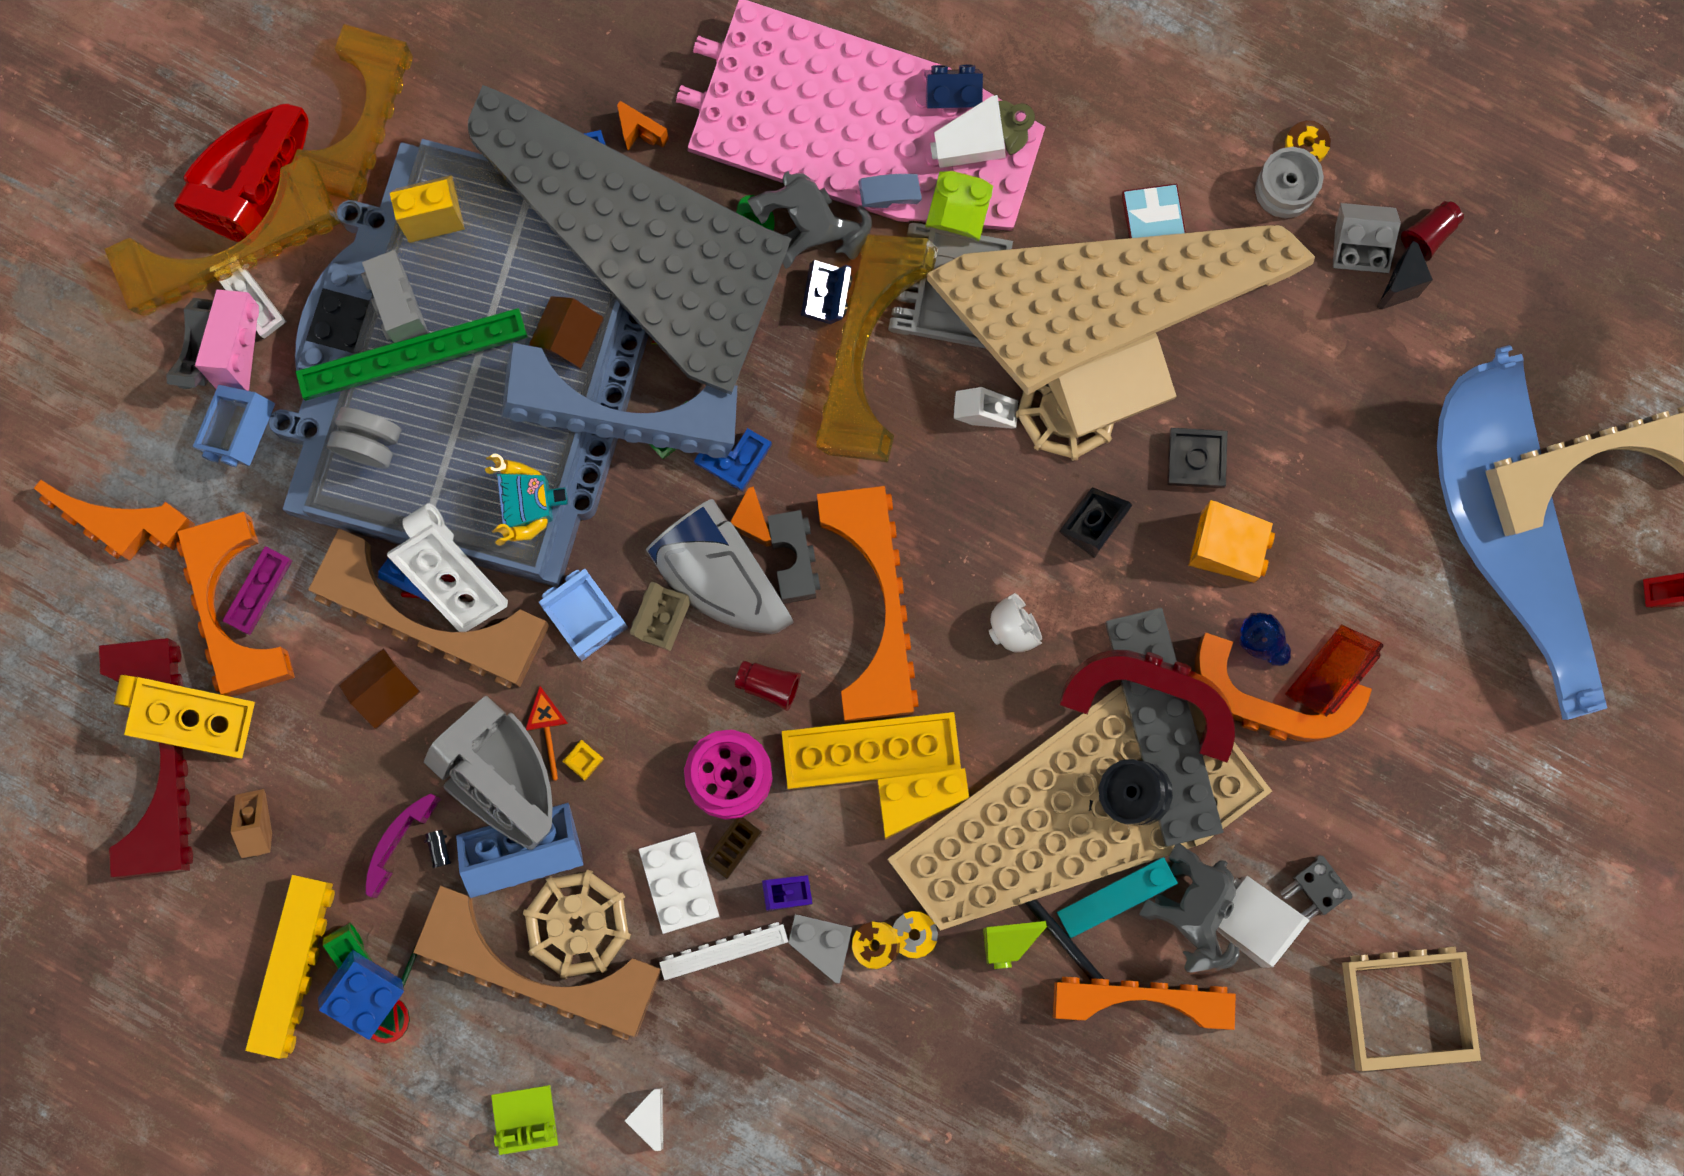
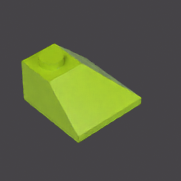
M1046 921L983 928L987 964L994 963V969L1011 968V961H1018L1047 927Z

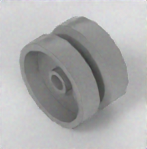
M1297 147L1279 149L1270 155L1257 177L1255 186L1257 201L1265 211L1275 217L1284 219L1298 217L1309 209L1322 188L1324 175L1321 164L1313 154L1305 149Z
M341 407L335 423L343 431L332 432L326 447L335 454L357 463L380 469L389 468L393 453L386 446L397 444L402 429L393 422L358 409Z

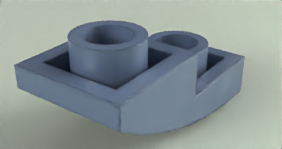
M918 174L879 175L862 178L858 181L862 207L888 208L892 203L918 204L922 200Z

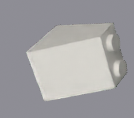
M1244 876L1241 879L1236 877L1234 879L1236 895L1232 901L1234 903L1233 911L1227 919L1223 918L1217 931L1260 967H1274L1310 920L1249 876Z

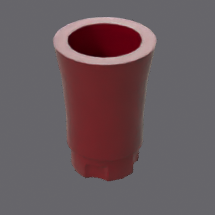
M1443 201L1420 221L1402 232L1401 240L1403 245L1407 249L1412 241L1418 243L1425 261H1429L1443 242L1458 228V225L1464 219V214L1456 203Z
M743 661L736 675L734 685L736 688L745 690V693L757 696L788 711L795 699L801 674Z

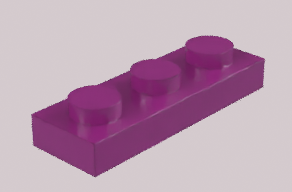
M265 546L222 621L251 635L291 565L292 560Z

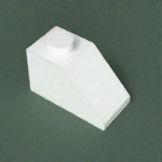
M983 387L956 391L954 419L976 426L1016 428L1017 418L1015 412L1018 411V400Z

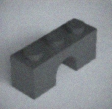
M801 510L767 516L773 549L785 547L793 550L797 555L796 563L791 568L777 571L783 604L815 599V590H820L821 588L818 573H812L810 564L811 562H816L813 545L807 546L806 535L811 534L808 517L802 518Z

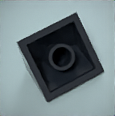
M1412 241L1399 258L1377 308L1385 309L1418 298L1432 282V276L1418 243Z
M1092 487L1059 532L1095 558L1128 514L1132 504L1129 501Z

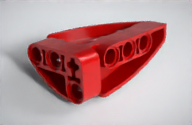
M291 104L277 105L247 118L217 138L203 151L185 173L184 180L186 183L175 200L174 207L191 220L225 238L247 246H254L264 227L274 224L294 179L309 125L308 116L303 108Z

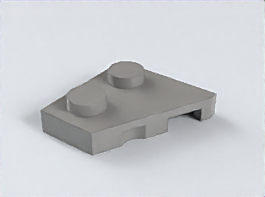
M795 914L789 944L835 983L840 984L852 927Z

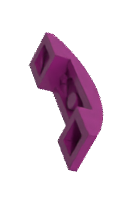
M429 794L414 802L386 830L375 849L369 865L366 895L372 898L379 896L393 874L385 869L384 865L413 820L416 819L419 822L426 823L441 800L439 797Z

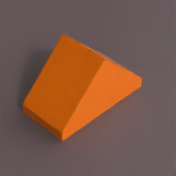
M754 486L750 487L738 506L731 523L738 533L768 547L772 545L771 538Z

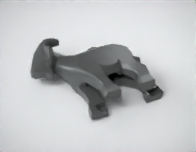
M786 171L783 175L785 186L782 189L766 191L748 199V203L761 224L767 221L770 212L774 209L787 208L796 227L784 234V236L792 238L782 262L786 269L792 265L795 257L806 249L840 239L843 240V244L835 252H844L850 259H855L865 245L872 226L871 216L862 206L857 207L862 215L861 223L834 216L828 204L832 203V200L826 189L822 188L819 190L815 181L804 173L790 174L789 171Z
M1176 844L1168 858L1173 862L1171 871L1175 878L1189 876L1193 881L1192 884L1187 888L1181 904L1161 894H1157L1155 903L1149 899L1146 900L1139 915L1147 920L1160 919L1172 924L1197 948L1194 953L1183 951V954L1187 957L1184 967L1187 973L1205 974L1228 969L1238 961L1240 951L1238 947H1234V944L1230 943L1226 952L1222 955L1216 931L1223 918L1227 919L1234 908V903L1232 902L1236 895L1234 876L1227 869L1228 863L1226 861H1218L1213 867L1208 866L1201 861L1198 855L1188 850L1185 846Z

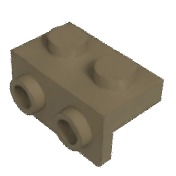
M651 582L648 590L643 595V602L638 614L632 622L630 635L644 643L671 651L691 603L689 596Z

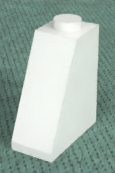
M991 96L934 132L936 142L930 143L932 159H938L939 168L1006 158L998 96Z

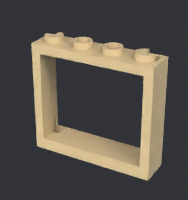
M1456 947L1438 948L1439 954L1427 955V949L1409 951V957L1398 958L1397 952L1379 953L1380 959L1369 960L1368 954L1350 956L1351 962L1342 963L1355 1070L1371 1071L1481 1061L1466 952H1456ZM1451 962L1462 1048L1366 1057L1356 971Z

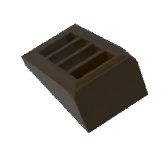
M736 818L704 862L728 879L761 836L762 831L745 818ZM739 826L752 835L749 840L736 831ZM734 836L744 844V847L740 849L729 841V838ZM724 845L738 854L735 859L722 850ZM717 854L731 864L728 869L714 859Z

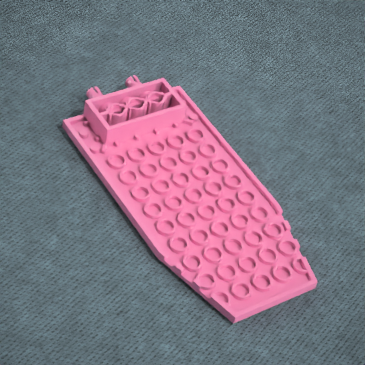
M748 0L738 1L725 41L718 43L698 35L693 53L716 59L717 64L707 91L702 93L681 85L679 88L680 92L677 94L676 103L697 108L700 112L688 145V152L783 183V175L786 171H789L790 174L804 173L815 181L819 190L825 188L831 199L854 207L862 206L858 184L860 179L889 174H918L922 197L918 204L892 203L888 208H864L869 212L896 221H921L926 224L939 172L955 171L984 179L993 185L983 229L1013 230L1045 130V126L1037 121L1028 130V142L1013 155L1008 154L1005 146L1006 158L939 168L938 159H932L930 146L931 142H936L934 132L974 108L926 107V78L924 70H931V66L940 64ZM983 89V101L994 96ZM1019 113L1016 116L1017 121H1023L1026 118L1024 113Z

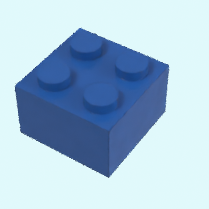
M352 950L319 995V1011L370 1040L404 993L402 979Z

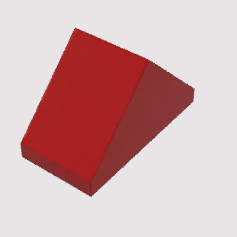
M1684 573L1643 579L1647 608L1684 606Z

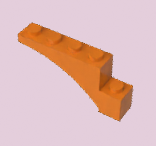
M40 480L34 487L41 494L39 498L41 502L51 509L57 506L64 511L60 515L73 526L77 523L81 524L85 528L82 533L96 543L100 539L107 544L104 550L116 559L123 556L131 561L148 539L160 549H163L166 545L174 551L177 547L176 542L180 540L177 531L194 527L195 525L194 522L167 502H164L162 506L153 508H109L74 499L58 491L43 480Z

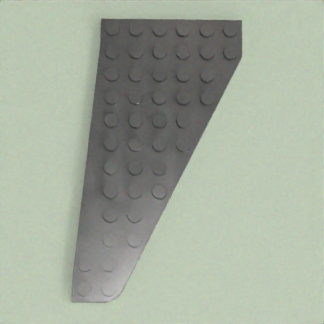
M482 85L468 119V134L473 145L688 378L731 395L792 238L769 230L507 94Z

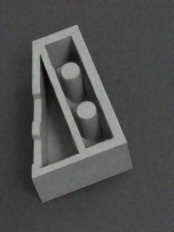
M392 250L362 262L365 272L361 273L367 289L372 290L374 298L371 299L377 315L381 316L383 322L381 328L387 341L392 339L394 343L428 334L423 316L396 251Z

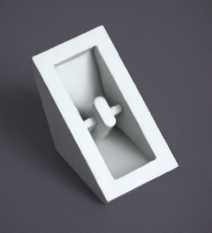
M655 1088L625 1120L655 1151L663 1149V1088Z

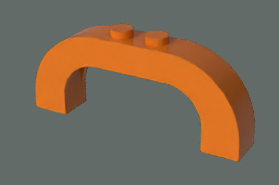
M1209 633L1201 636L1196 652L1195 671L1208 678L1222 691L1231 707L1233 719L1242 722L1241 726L1246 729L1258 731L1260 728L1269 731V736L1282 741H1286L1287 738L1304 742L1321 741L1331 738L1352 726L1367 706L1372 689L1345 679L1338 683L1329 708L1319 715H1306L1244 694L1232 684L1227 673V661L1233 642Z

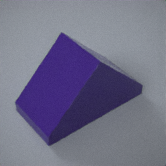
M808 875L762 881L767 911L813 904Z

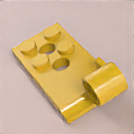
M120 675L113 704L130 708L124 731L126 736L242 759L255 702L140 677ZM186 710H192L197 714L198 720L193 727H187L182 722L181 717ZM216 716H221L226 720L227 726L222 733H217L211 728V721Z

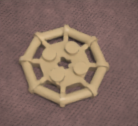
M1045 385L1037 389L1043 394L1040 407L1031 408L1035 391L1028 395L1023 391L1019 409L1015 414L1016 418L1022 422L1035 445L1034 449L1037 451L1044 450L1069 457L1072 461H1075L1085 453L1104 443L1108 444L1112 440L1111 433L1114 423L1093 431L1096 434L1095 436L1077 445L1076 436L1050 386L1047 387ZM1032 416H1040L1047 430L1043 435H1041L1031 418ZM1052 434L1069 438L1070 446L1050 441L1048 438Z
M587 870L584 873L546 878L547 882L529 907L523 911L530 947L529 955L539 959L558 973L561 979L565 980L571 976L600 971L602 973L606 972L610 962L626 940H630L631 936L628 933L624 906L625 896L623 892H617L595 876L592 870ZM583 885L581 894L564 896L560 888ZM590 887L609 901L603 905L588 896ZM554 892L558 899L548 915L539 913ZM612 906L616 930L608 929L605 911ZM579 916L582 917L584 929L572 932L570 930L572 927L571 923H569L572 918L577 919ZM537 918L546 920L549 938L542 943L540 941ZM606 934L615 936L600 956L596 948ZM553 944L566 953L564 963L545 950V948ZM590 953L594 961L571 964L573 955Z

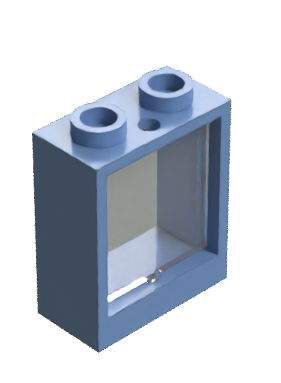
M218 385L193 447L202 451V457L212 462L218 463L220 459L222 463L232 467H237L238 463L250 466L275 403L256 392Z

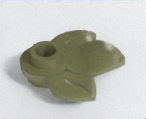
M998 101L1006 150L1009 155H1013L1020 151L1028 142V130L1035 122V114L1033 109L1027 104L1013 105L1008 101ZM1024 113L1026 118L1023 121H1017V114Z

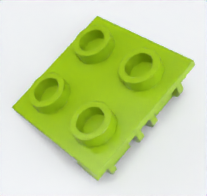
M550 1085L491 1095L496 1128L494 1143L495 1147H498L499 1155L558 1146Z

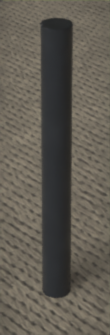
M1037 899L1025 903L1040 922L1046 921V929L1090 980L1105 979Z

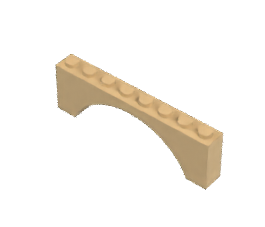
M1684 406L1677 408L1679 414L1670 416L1669 411L1652 415L1653 421L1644 424L1643 419L1625 423L1626 429L1622 431H1617L1616 426L1599 431L1600 437L1591 439L1590 434L1573 439L1574 445L1565 447L1564 442L1546 447L1548 452L1541 455L1538 454L1537 450L1521 454V460L1512 463L1511 458L1494 462L1495 468L1485 472L1504 535H1515L1542 527L1548 503L1558 484L1575 466L1602 451L1631 450L1642 452L1664 461L1684 477Z

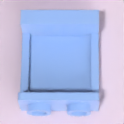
M583 569L581 572L575 570L565 578L566 582L558 588L554 586L548 589L541 596L543 599L539 601L541 607L581 661L628 628L586 569Z

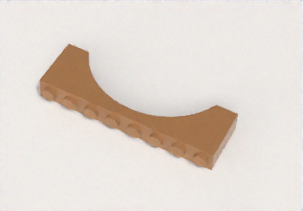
M340 528L308 589L316 595L314 600L325 606L330 607L332 603L341 606L340 612L354 619L357 614L367 618L366 624L379 630L383 626L392 629L391 635L405 642L408 641V638L414 639L419 642L417 647L433 654L435 649L445 653L443 659L459 665L460 661L471 665L470 671L485 677L486 672L496 676L495 682L509 689L512 684L518 687L521 686L550 626L545 620L522 610H518L498 624L469 632L439 631L417 624L399 613L380 589L372 566L371 545L364 539Z
M445 886L439 887L413 952L421 955L419 961L434 967H436L438 962L448 966L447 972L460 977H463L465 973L476 976L474 982L491 988L492 983L503 987L501 992L515 998H518L519 994L531 997L529 1003L545 1009L547 1004L558 1008L556 1013L570 1019H573L574 1015L586 1018L584 1024L599 1030L602 1025L613 1029L612 1035L628 1040L629 1036L636 1037L638 1035L662 972L661 968L632 958L614 974L586 985L557 987L530 980L509 968L488 946L476 921L473 898Z

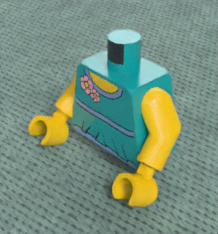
M498 454L486 457V460H492L495 463V468H485L486 473L493 474L498 471L502 473L497 474L503 524L498 525L492 533L500 532L504 538H499L495 543L501 546L508 540L513 542L533 539L546 528L547 523L553 521L552 507L568 504L566 488L549 489L547 478L540 471L525 464L503 460Z

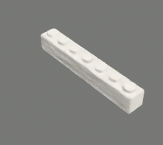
M779 922L768 925L769 929L763 931L760 927L751 930L750 935L744 936V933L733 936V940L721 939L715 941L716 945L709 947V944L699 946L698 951L691 952V949L680 952L681 956L675 958L673 955L663 957V961L659 963L664 980L788 943L784 925H779Z

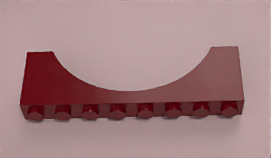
M169 638L99 646L101 675L111 678L116 682H119L120 675H127L183 687L182 675L178 674V663L181 662L182 658L181 649L177 642ZM185 712L182 714L181 719H184ZM159 743L160 771L156 791L139 823L128 835L109 848L112 878L122 879L190 871V864L193 863V851L191 846H188V835L191 834L192 826L186 811V806L190 803V794L188 789L185 788L188 764L183 759L184 747Z

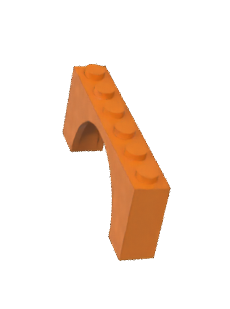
M240 512L177 531L180 540L176 542L180 556L185 558L187 567L183 569L187 583L192 585L194 592L191 595V602L195 611H199L201 621L198 622V629L202 638H206L208 648L205 649V655L209 665H213L215 676H212V682L216 692H220V695L234 697L295 678L286 649L282 647L253 649L241 646L229 638L216 616L214 605L215 590L223 570L239 553L259 544L252 517L245 512Z

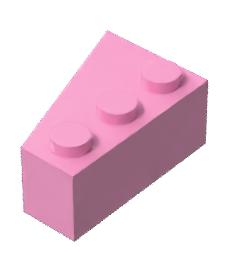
M217 289L195 366L216 389L218 385L249 391L259 305L248 292Z

